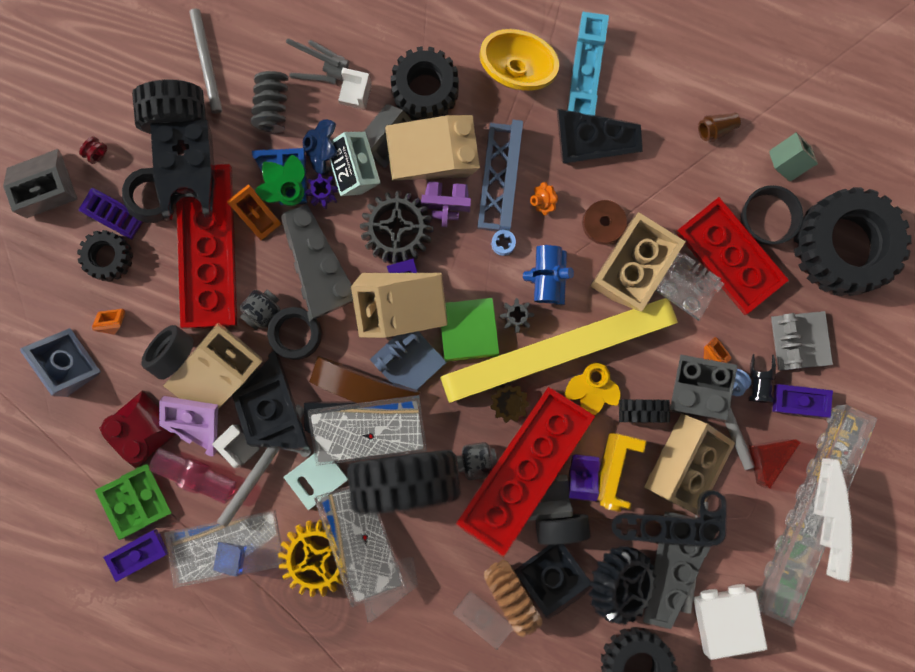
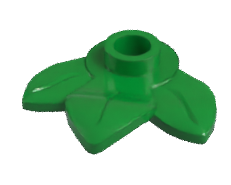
M291 155L285 162L284 167L273 162H263L262 175L265 183L255 189L257 195L268 203L280 201L287 206L299 204L304 197V188L301 183L305 176V170L301 161L295 155ZM295 189L296 193L294 196L288 197L286 195L287 191Z

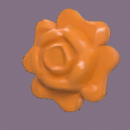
M542 182L540 186L534 188L535 194L531 196L530 203L536 206L538 212L542 211L543 215H548L550 211L556 210L558 196L552 185L548 186L546 182Z

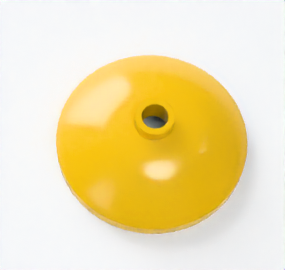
M504 29L493 32L484 39L480 48V61L486 72L498 83L511 89L520 91L542 89L555 80L559 70V60L553 48L540 37L526 31Z

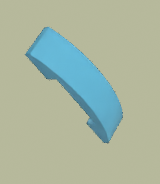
M582 11L570 85L569 111L595 115L598 97L597 89L609 15Z

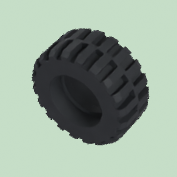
M853 187L850 190H839L825 197L805 212L806 216L803 217L801 230L794 236V242L798 243L794 253L795 257L800 256L802 263L798 264L801 271L806 270L809 273L807 279L812 284L819 282V289L825 292L833 290L834 295L844 296L848 294L849 296H854L881 288V286L892 282L895 279L894 275L902 272L905 268V264L902 262L908 260L911 253L907 249V245L912 244V236L907 235L906 229L910 228L907 220L903 221L901 218L902 210L899 206L893 207L891 205L892 200L884 195L880 198L878 197V191L868 189L864 192L862 187ZM840 219L857 223L863 228L869 238L870 254L866 263L861 267L846 263L834 249L832 232L836 222Z
M452 450L350 463L347 469L351 507L356 514L388 513L436 506L456 501L461 494L457 459Z

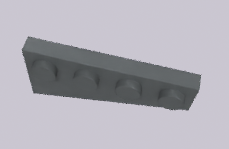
M665 511L664 515L670 516H685L668 511ZM679 522L674 528L675 535L680 538L686 537L690 531L689 525L685 522ZM715 524L707 525L704 528L705 538L709 540L714 539L719 531L718 527ZM658 542L653 574L657 576L653 581V585L656 588L652 590L651 595L653 598L648 601L649 609L645 608L644 623L672 629L711 546Z

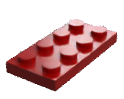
M720 197L675 232L682 240L686 241L685 245L744 315L750 313L789 281Z

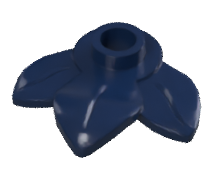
M329 119L321 120L315 130H309L302 142L305 153L310 156L314 171L325 174L326 161L337 155V150L330 140L336 123Z

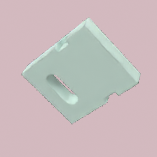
M315 452L285 475L284 479L305 507L310 510L321 501L322 497L328 496L345 483L348 477L336 461L320 463L317 452ZM301 476L313 488V495H309L300 484L299 478Z

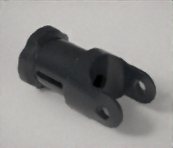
M753 354L750 363L752 396L749 397L748 401L774 403V398L771 394L772 381L775 380L776 374L775 356L772 355V368L769 371L760 372L754 369L755 354Z

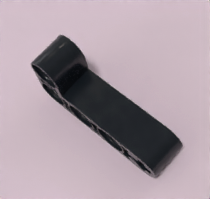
M714 490L702 492L698 498L697 517L619 513L612 521V531L615 536L623 540L717 546L724 541L726 536V499L720 492ZM709 495H715L719 499V507L714 511H708L704 505L705 499ZM626 518L628 524L637 525L636 519H642L640 524L642 535H636L637 529L629 528L627 533L624 534L621 532V528L616 527V524L621 523L622 519ZM650 520L658 521L661 524L659 534L654 536L647 534L645 531L647 522ZM679 522H685L689 525L690 531L686 537L680 538L674 533V528ZM709 524H715L719 530L718 536L712 540L706 539L704 536V528Z

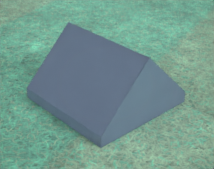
M71 328L20 349L51 396L68 397L101 372Z

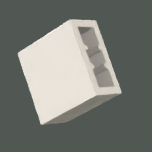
M744 584L729 586L728 591L718 592L716 589L701 591V596L693 597L703 652L711 660L767 650L755 591L745 587Z

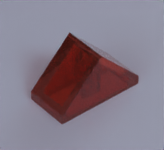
M783 439L749 445L751 457L755 464L753 468L756 483L761 487L770 489L801 442L796 439Z

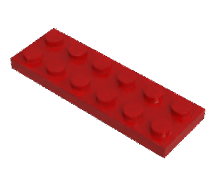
M230 164L214 165L216 184L211 217H204L201 203L195 198L186 197L176 204L180 328L182 329L212 328L218 322L224 327L238 326L234 210L227 202L233 197L232 166Z
M548 387L456 522V526L504 558L593 422L595 415Z

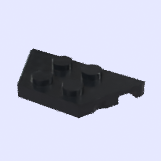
M273 351L268 355L269 359L259 370L255 369L247 381L232 394L247 445L251 447L308 450L310 447L279 354Z

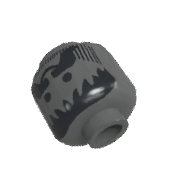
M268 289L264 293L260 290H254L240 305V311L242 312L240 317L255 330H258L259 327L267 329L273 316L281 311L280 307L276 304L280 299Z
M486 442L464 445L462 455L457 456L459 472H465V477L470 481L486 479L497 463L495 448H490Z

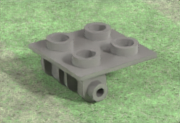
M825 311L802 314L790 313L771 317L778 371L833 365Z

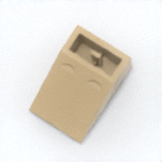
M361 273L351 286L359 337L387 338L447 326L448 324L442 273Z
M218 322L189 355L185 363L163 386L180 399L217 404L219 409L259 366L262 358Z

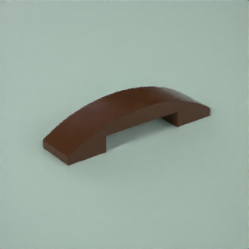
M317 356L309 381L330 393L367 407L411 401L418 403L421 394L420 391L397 383L393 385L345 368L344 364L321 356Z

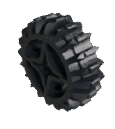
M627 546L611 548L610 553L603 554V561H597L598 568L592 572L594 579L589 582L592 590L588 594L592 597L591 605L595 607V612L611 623L626 625L628 622L634 623L636 616L642 617L643 609H649L648 601L653 598L651 595L652 590L656 588L653 585V581L657 576L653 574L655 566L650 563L651 558L647 557L640 550Z

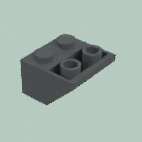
M59 149L6 169L3 187L12 212L20 216L29 218L78 200Z
M680 355L670 411L722 422L727 421L737 365Z

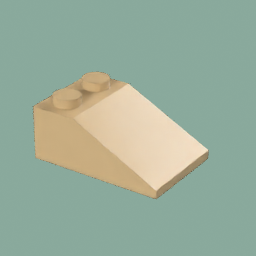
M448 115L387 125L385 127L392 180L468 178L480 169L473 115Z

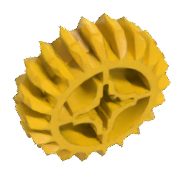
M321 519L317 521L316 528H314L313 522L308 520L306 522V530L299 524L295 527L297 534L292 531L288 532L287 537L291 542L283 541L281 543V546L288 551H282L278 554L279 558L286 559V562L279 564V569H288V572L282 576L283 579L286 580L290 577L294 579L289 585L292 589L297 584H300L299 594H304L306 589L310 588V597L316 595L317 588H319L321 596H326L327 586L332 592H335L338 589L336 582L344 585L346 579L342 574L347 575L331 527L328 524L326 529H323L324 522ZM309 536H322L331 541L332 544L321 547L314 540H311ZM302 541L305 559L296 565L295 552L299 542ZM328 551L320 560L322 564L315 561L306 565L313 556L311 552L318 555ZM337 551L339 563L336 572L331 575L328 557ZM308 569L314 570L323 579H310L301 572Z

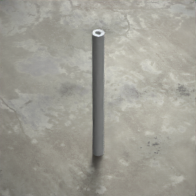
M297 404L296 408L301 419L304 414V408ZM267 448L217 520L218 523L224 527L228 526L280 448Z

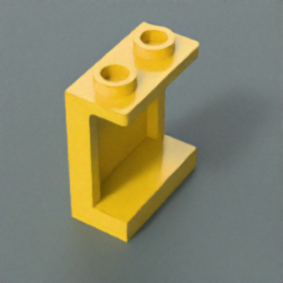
M609 433L598 477V500H600V506L621 512L622 507L630 509V502L617 498L615 495L626 449L644 452L646 441Z

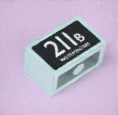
M344 132L331 140L337 150V155L331 158L330 162L340 196L361 195L381 184L366 132Z

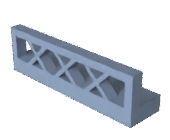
M512 119L511 125L490 123L477 229L510 231L523 127L522 120ZM494 131L510 133L509 142L500 148L494 141ZM493 147L497 150L494 154H492ZM507 148H508V156H506V154L503 152V151H505ZM500 154L507 164L506 168L497 174L490 165L491 161ZM489 173L494 176L491 180H489ZM505 174V181L503 182L500 177ZM497 180L504 190L503 194L494 200L487 190L488 186ZM486 198L491 202L488 206H486ZM502 200V207L500 208L497 203ZM493 206L501 215L500 224L484 223L485 212Z

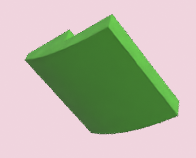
M492 298L445 303L448 324L441 327L445 362L499 356Z
M148 464L124 474L121 478L95 490L119 540L171 514Z

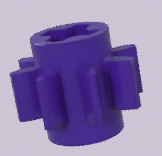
M319 173L318 178L314 181L308 179L311 189L306 190L305 193L307 196H314L311 200L313 206L319 202L323 205L324 209H327V204L331 201L337 203L334 193H338L339 190L338 186H331L334 183L332 176L325 179ZM319 188H321V189H323V190H324V189H327L328 193H327V194H324V193H320V194H319V193H318V189H319Z

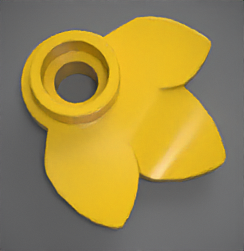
M593 363L585 368L582 375L574 376L569 381L565 390V397L569 400L580 399L581 407L596 415L600 412L604 403L618 406L620 389L616 383L610 380V372L606 366L600 363ZM593 372L600 374L601 379L599 382L592 380L591 375Z

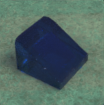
M218 542L213 570L239 577L242 574L247 546Z

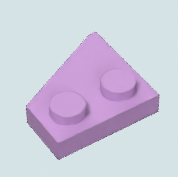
M163 396L160 400L159 426L171 433H176L189 444L192 441L206 449L205 454L214 456L217 449L212 443L217 440L218 405Z

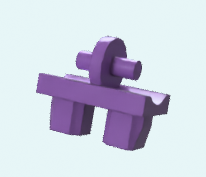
M428 182L425 195H422L421 204L422 206H427L428 209L443 210H432V218L442 219V227H447L448 220L459 219V212L448 211L470 212L471 198H468L469 194L466 184H453L452 197L441 196L442 183Z

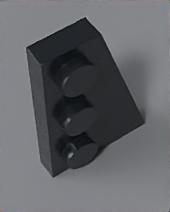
M556 108L561 161L563 164L643 152L641 125L639 123Z

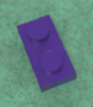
M775 384L772 412L831 418L833 390Z
M155 529L103 558L115 582L166 556L169 552L158 530Z

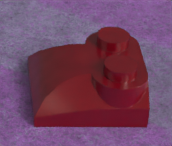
M143 390L114 415L105 418L99 428L105 440L123 460L134 468L141 467L176 435V433H171L159 426L160 408Z

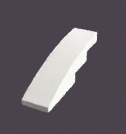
M822 458L813 514L824 516L820 544L831 548L826 575L839 580L849 581L852 536L847 488L839 460Z

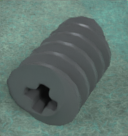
M265 71L254 76V83L256 85L253 87L255 95L252 98V103L254 104L252 114L254 116L251 118V124L255 128L270 133L285 131V128L277 125V123H283L286 117L278 113L286 111V106L279 104V102L287 101V96L280 94V92L288 91V86L281 83L288 81L287 74Z

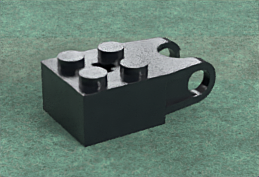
M208 120L150 124L153 176L164 220L169 221L173 219L176 204L186 197L199 200L204 217H211L216 180L212 132Z

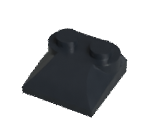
M564 544L548 545L514 570L547 619L565 610L592 588L589 584L591 581Z

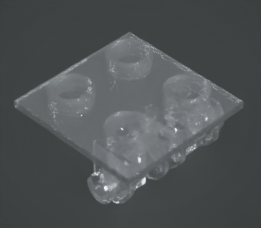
M679 252L655 291L699 321L715 293L720 291L724 283L720 281V277H717L710 271L704 275L707 271L706 267L700 272L697 270L701 265L699 262L693 267L696 261L687 256L686 253L681 254Z

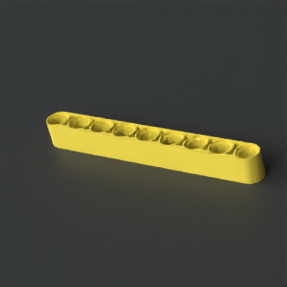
M667 297L646 304L642 312L632 309L441 376L440 379L448 402L451 403L677 324L678 321L670 299Z

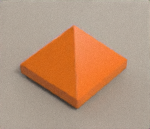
M125 309L98 312L92 325V330L115 335L121 327L126 313Z
M716 337L704 346V359L728 363L732 359Z

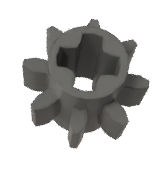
M518 298L515 299L512 306L505 303L504 308L508 312L507 314L503 313L500 315L501 319H506L507 321L504 328L515 327L516 333H519L520 326L522 325L528 329L530 324L526 320L527 318L534 317V313H528L527 311L530 303H525L523 306L519 304ZM515 309L518 310L519 314L524 315L519 320V323L515 322V318L510 317Z

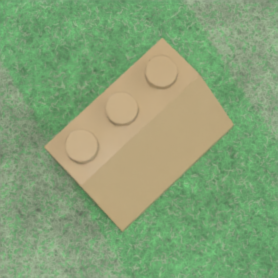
M638 212L629 223L590 287L617 303L642 312L686 241Z
M681 413L653 471L649 474L644 488L697 515L700 494L706 490L713 489L735 442L709 424Z

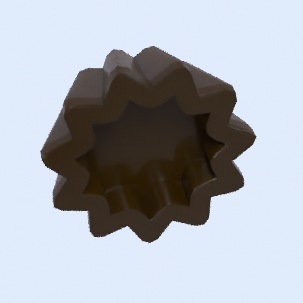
M508 383L505 388L497 387V394L491 396L494 403L490 408L496 411V418L502 417L504 422L508 423L511 419L514 422H518L519 416H526L525 408L530 404L525 400L527 393L521 392L520 386L513 388Z

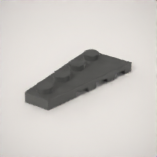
M306 204L285 212L281 218L289 248L294 255L296 274L298 273L300 277L303 300L306 299L309 322L353 303L352 285L309 206Z

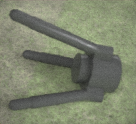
M291 39L286 40L287 44L325 61L323 71L327 73V75L290 73V78L326 81L334 85L337 80L343 81L342 69H348L349 60H346L345 57L333 53L312 40H309L308 44L316 50Z

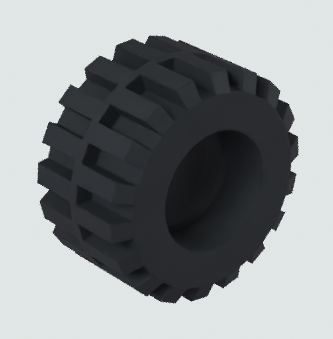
M423 46L417 47V52L414 53L411 49L406 51V58L400 56L397 59L398 66L394 65L392 69L391 88L397 108H401L407 115L410 114V118L413 121H416L417 118L423 120L439 117V115H448V109H453L455 106V99H458L459 90L458 71L456 66L453 67V60L450 57L445 59V52L441 50L435 53L434 47H428V51H423ZM421 75H431L441 83L440 88L435 93L427 96L414 93L409 86L416 77Z
M173 79L155 80L141 84L132 91L135 126L143 132L151 134L150 124L206 120L203 90L200 86L193 83Z
M631 627L629 632L626 629L620 630L621 635L618 637L615 634L611 636V644L606 643L603 648L605 655L601 654L602 672H624L626 661L636 653H648L652 656L653 665L650 672H678V668L674 664L676 659L670 648L655 633L652 634L644 628L642 631L637 627Z

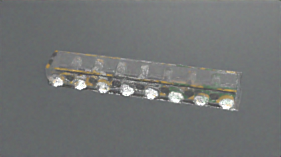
M836 405L835 408L831 409V418H827V423L829 424L825 433L820 435L816 444L818 450L815 458H812L807 465L806 473L808 475L804 484L799 486L796 492L797 501L794 509H791L786 516L785 524L787 526L783 535L778 537L775 543L776 553L774 558L765 567V579L762 587H758L756 590L759 611L792 627L794 626L826 547L820 544L824 516L813 514L822 458L839 460L848 493L878 418L849 405Z

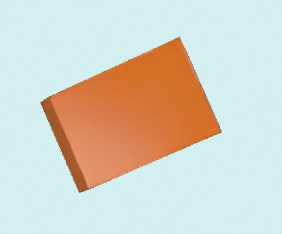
M249 184L227 201L260 241L281 225L280 221Z

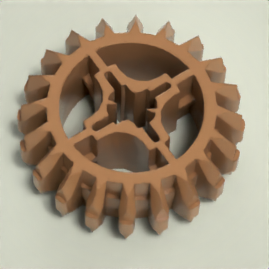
M502 560L489 566L490 568L484 571V579L514 631L521 637L537 631V628L542 626V618L509 562Z

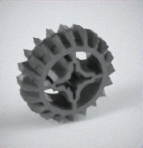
M396 191V198L391 199L390 193L386 192V201L383 202L377 196L375 198L377 207L370 203L367 205L372 214H362V218L368 221L360 224L361 230L367 231L361 235L362 240H370L365 245L366 249L371 250L375 248L373 251L375 258L383 253L382 261L384 263H387L390 256H393V264L398 263V257H403V261L409 260L407 256L409 254L414 259H418L419 256L416 249L418 248L420 251L425 252L427 249L422 242L431 243L432 238L425 233H432L434 231L433 226L426 225L433 221L432 216H423L428 212V207L422 206L418 209L421 200L417 198L411 203L412 196L410 193H407L405 198L401 199V192ZM393 209L392 216L388 220L377 223V220L384 212ZM402 209L411 212L417 218L419 225L405 221L402 218ZM398 216L399 223L401 227L404 226V228L399 229V233H397L396 240L393 227H395V223H397ZM375 231L389 235L392 241V248L383 245L376 238ZM418 233L412 243L400 248L402 239L405 236Z

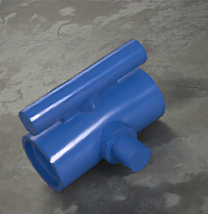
M537 246L536 267L532 268L531 271H524L523 273L524 281H532L535 284L534 302L565 305L566 279L573 278L574 270L571 267L566 268L567 251L562 250L560 246Z

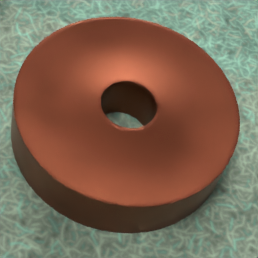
M600 200L593 203L585 212L582 221L583 230L586 236L593 242L610 244L618 240L624 233L627 217L622 207L610 200ZM606 218L609 221V225L602 226L600 219Z

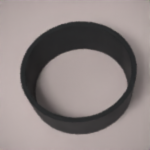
M776 185L764 186L754 191L747 199L741 211L742 225L757 243L764 245L787 242L798 233L803 222V209L799 199L790 190ZM758 196H775L781 199L789 208L791 214L790 228L777 241H767L758 237L751 230L747 222L746 211L748 203Z

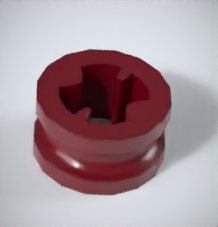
M92 136L82 144L79 155L87 158V161L91 164H95L104 157L107 145L103 142L99 143V139Z

